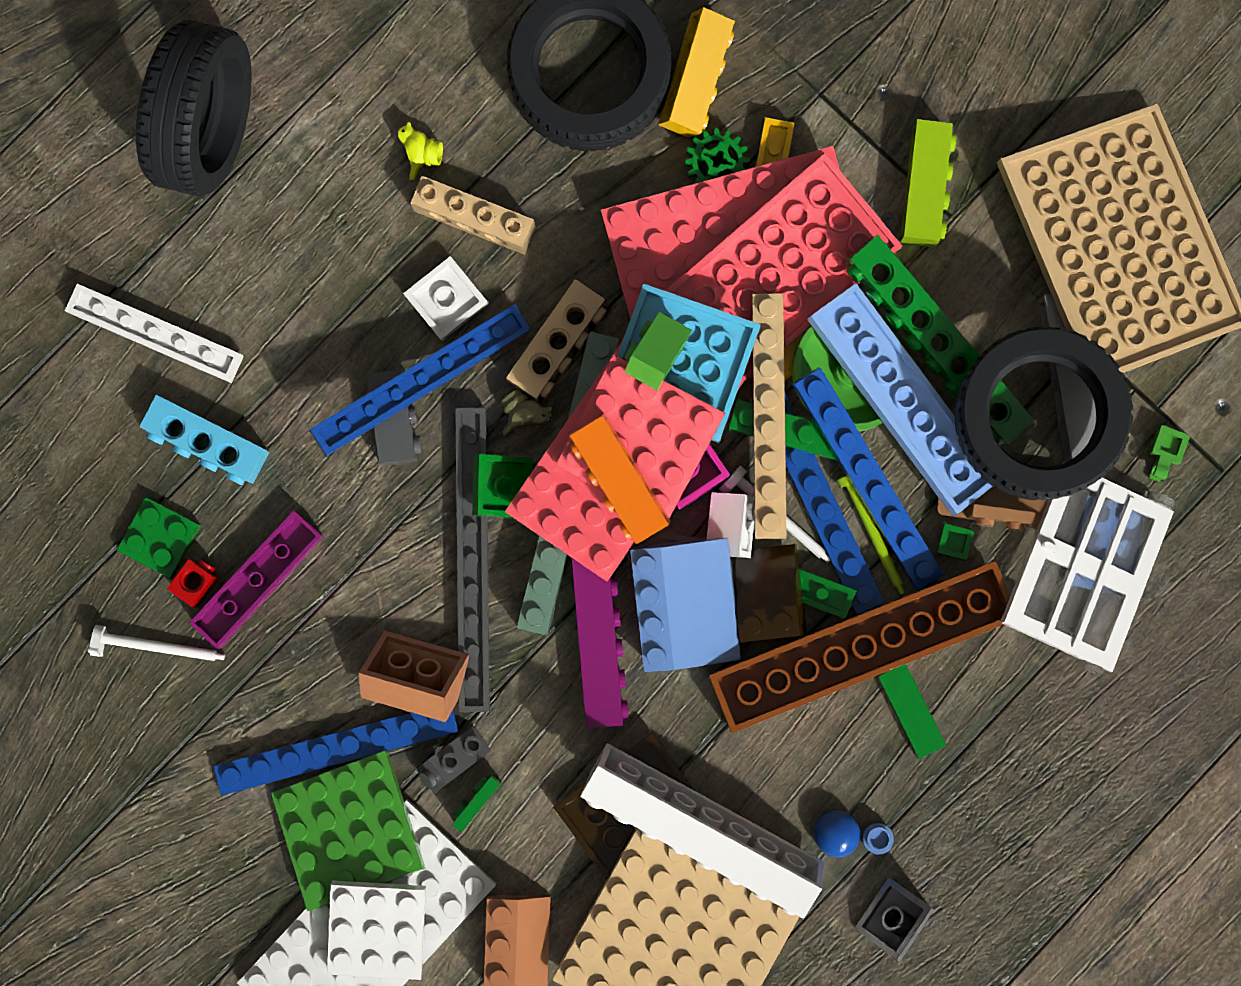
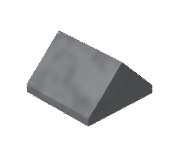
M888 877L855 929L900 962L934 912V909Z

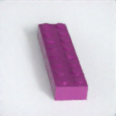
M293 510L189 624L216 649H221L318 545L324 536L297 511Z

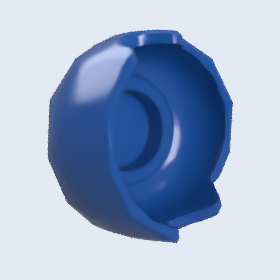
M833 809L823 813L815 822L813 836L823 854L834 858H843L851 855L859 846L860 828L857 821L848 812Z

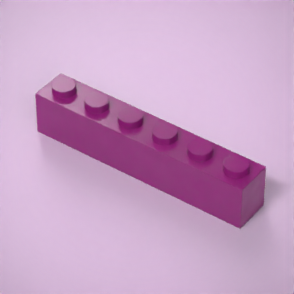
M572 558L586 729L622 726L623 719L629 718L627 700H621L620 688L626 687L625 669H618L617 658L623 657L622 639H616L615 627L621 626L619 608L613 609L612 596H618L617 578L610 577L608 582H606Z

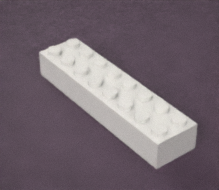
M606 743L588 776L580 796L590 806L596 809L602 808L613 814L614 818L619 822L637 827L646 837L658 839L668 844L672 851L681 855H688L695 859L701 867L719 872L730 883L734 885L741 884L750 889L759 899L772 901L779 905L785 913L805 918L822 890L824 862Z

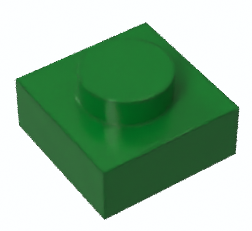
M944 523L936 553L967 561L974 531Z

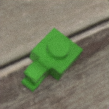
M1164 425L1158 427L1149 451V455L1157 457L1150 470L1149 479L1161 482V479H1166L1171 463L1175 465L1181 464L1190 435Z

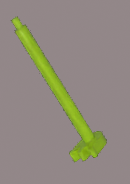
M846 475L836 480L839 489L847 487L893 588L896 587L899 595L905 593L901 585L903 582L878 528L848 476Z

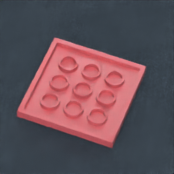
M614 354L573 433L605 414L668 518H670L725 412L665 380L658 391L626 374L625 369L629 361ZM570 437L556 466L593 485L586 473V470L589 468L583 457L578 459L570 448L569 443L572 442ZM600 485L596 486L597 488L603 490Z

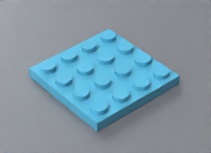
M643 283L618 356L625 359L633 342L640 343L642 338L639 337V333L647 320L653 322L658 312L692 330L691 334L664 380L725 412L711 439L719 443L761 324Z

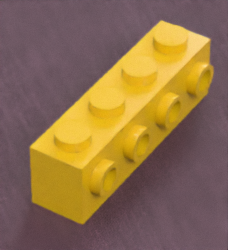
M705 7L691 13L658 122L659 126L688 138L701 134L705 130L709 120L707 115L709 105L714 101L717 94L715 85L718 76L721 75L725 67L724 55L726 49L733 41L734 32H732L734 20Z

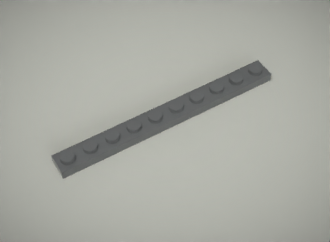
M486 407L455 408L458 651L469 654L459 694V712H490L488 517L472 516L473 455L487 454Z

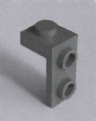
M471 727L425 761L416 770L423 785L431 789L435 794L489 753L490 748L477 730Z

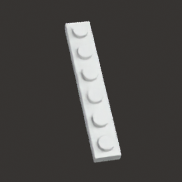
M79 284L76 285L65 309L69 314L231 384L244 357L233 350Z

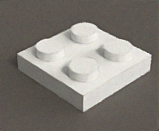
M451 256L403 293L441 341L445 340L489 305Z

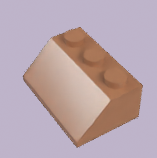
M384 630L359 671L361 698L446 722L458 701L469 654Z
M489 894L486 906L484 986H548L551 896Z

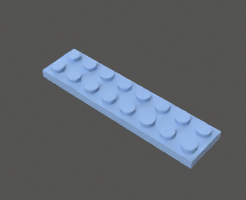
M857 284L851 286L807 319L952 516L960 513L993 487L981 478L979 472H975L967 461V456L963 454L958 442L959 437L955 430V416Z

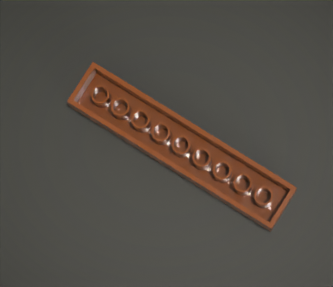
M989 562L708 674V678L731 733H734L1004 625L1000 621L1008 604L1010 594L997 562Z

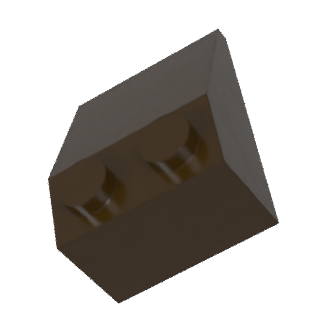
M796 544L751 549V558L736 557V615L740 642L807 635Z

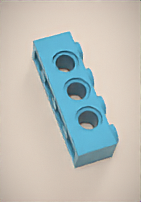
M158 395L155 396L139 426L148 431L145 436L146 438L160 445L166 440L174 445L172 451L188 459L193 454L201 458L200 465L214 472L219 467L228 472L226 478L240 485H243L244 481L254 483L270 453ZM181 421L183 430L181 434L173 437L171 427L174 423ZM203 435H208L210 438L209 446L204 450H199L197 446L198 439ZM230 448H235L237 452L235 461L226 464L224 461L225 452Z

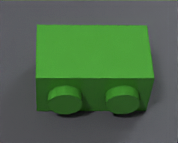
M658 312L653 322L647 320L639 333V337L642 338L640 343L633 342L628 349L625 359L629 360L625 373L658 391L683 350L692 330Z

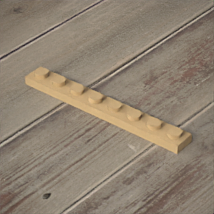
M752 294V322L761 324L753 346L755 539H786L783 294Z

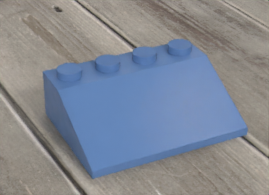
M728 537L645 544L631 549L644 672L678 670L741 660Z

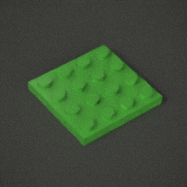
M388 751L379 752L271 793L307 911H313L330 904L332 880L388 883L426 869Z

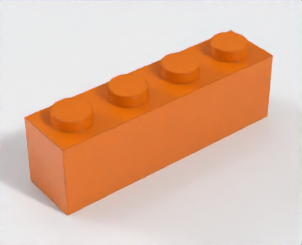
M605 414L570 435L572 442L569 443L570 448L578 459L583 457L589 468L586 470L589 479L594 486L600 485L606 495L602 499L611 513L616 511L622 520L619 527L627 540L633 538L634 542L638 544L670 524V519Z

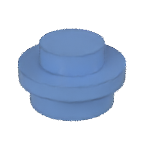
M874 823L865 829L863 843L871 853L884 854L893 846L894 835L888 826L882 823Z

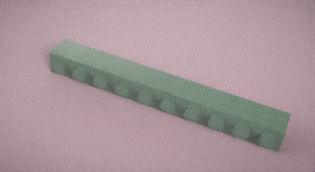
M589 332L569 417L618 348L619 338ZM540 536L517 629L548 636L568 555Z

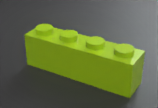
M917 119L912 128L900 234L901 244L935 248L940 239H945L947 221H942L943 210H948L950 202V192H946V183L951 181L953 174V163L949 162L950 151L954 152L957 139V134L952 133L953 123Z

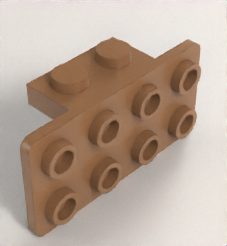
M995 486L991 487L954 516L950 514L938 497L937 513L943 516L975 520V525L994 527V523L1006 524L1005 529L1024 531V527H1038L1048 500L1022 499L1018 496L1008 495Z

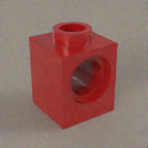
M200 558L197 562L196 560L188 559L167 589L189 606L199 607L217 583L219 577L213 573L215 568L205 560ZM197 572L200 574L202 582L197 589H192L189 584V578Z

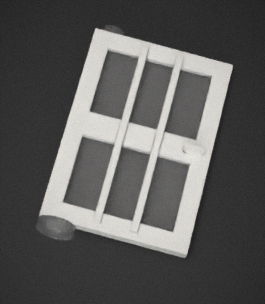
M1104 478L1072 495L1048 500L1000 623L1087 662L1085 669L1092 673L1103 675L1104 670L1113 672L1172 518L1175 501L1166 495L1152 491H1146L1144 497Z

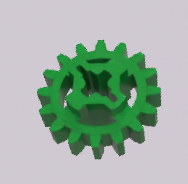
M715 128L713 136H710L707 131H703L702 141L695 137L692 143L696 148H688L686 154L692 157L684 162V166L692 167L687 173V177L695 176L696 181L694 184L717 178L723 174L729 175L747 170L743 166L750 163V158L743 157V154L747 152L748 148L747 146L739 148L738 144L741 139L739 136L732 140L730 139L731 131L727 130L724 136H721L719 129ZM718 143V146L708 150L704 148L709 144ZM728 147L734 152L736 160L731 159ZM716 156L721 157L722 164L718 168L713 167L712 160ZM698 164L704 166L707 173L706 177L700 172Z

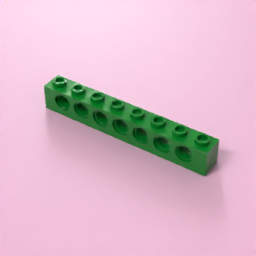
M880 236L871 237L844 261L848 265L846 271L857 283L861 281L868 289L866 292L868 298L877 306L881 304L888 313L886 318L890 324L896 329L901 328L907 335L905 338L907 344L915 352L920 350L927 359L925 361L926 366L935 375L940 374L946 381L944 387L956 398L962 380L980 355ZM875 265H879L884 270V278L881 282L876 281L872 276V269ZM895 288L900 289L904 294V300L900 305H897L892 300V292ZM915 311L923 316V324L920 328H916L911 321ZM936 334L943 341L942 348L939 351L934 350L931 345V340ZM954 358H958L962 363V369L958 374L951 370V362ZM1000 381L991 397L989 420L997 442L1008 445L1035 420L1004 383ZM995 403L1000 407L1001 411L1000 416L996 420L990 416V408Z

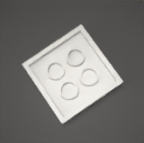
M332 880L330 889L327 975L421 980L426 886Z

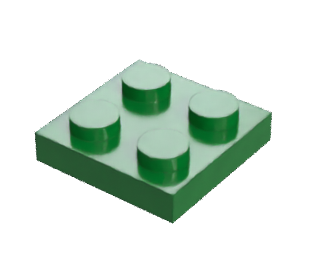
M489 454L473 455L472 516L513 518L505 513V510L532 473L533 458Z
M145 497L116 551L173 579L201 525Z

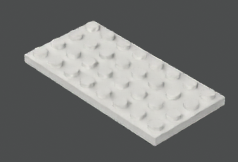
M406 800L404 803L426 869L386 884L426 886L423 965L497 883L410 800ZM329 904L313 911L305 909L237 984L239 986H403L409 979L327 975Z

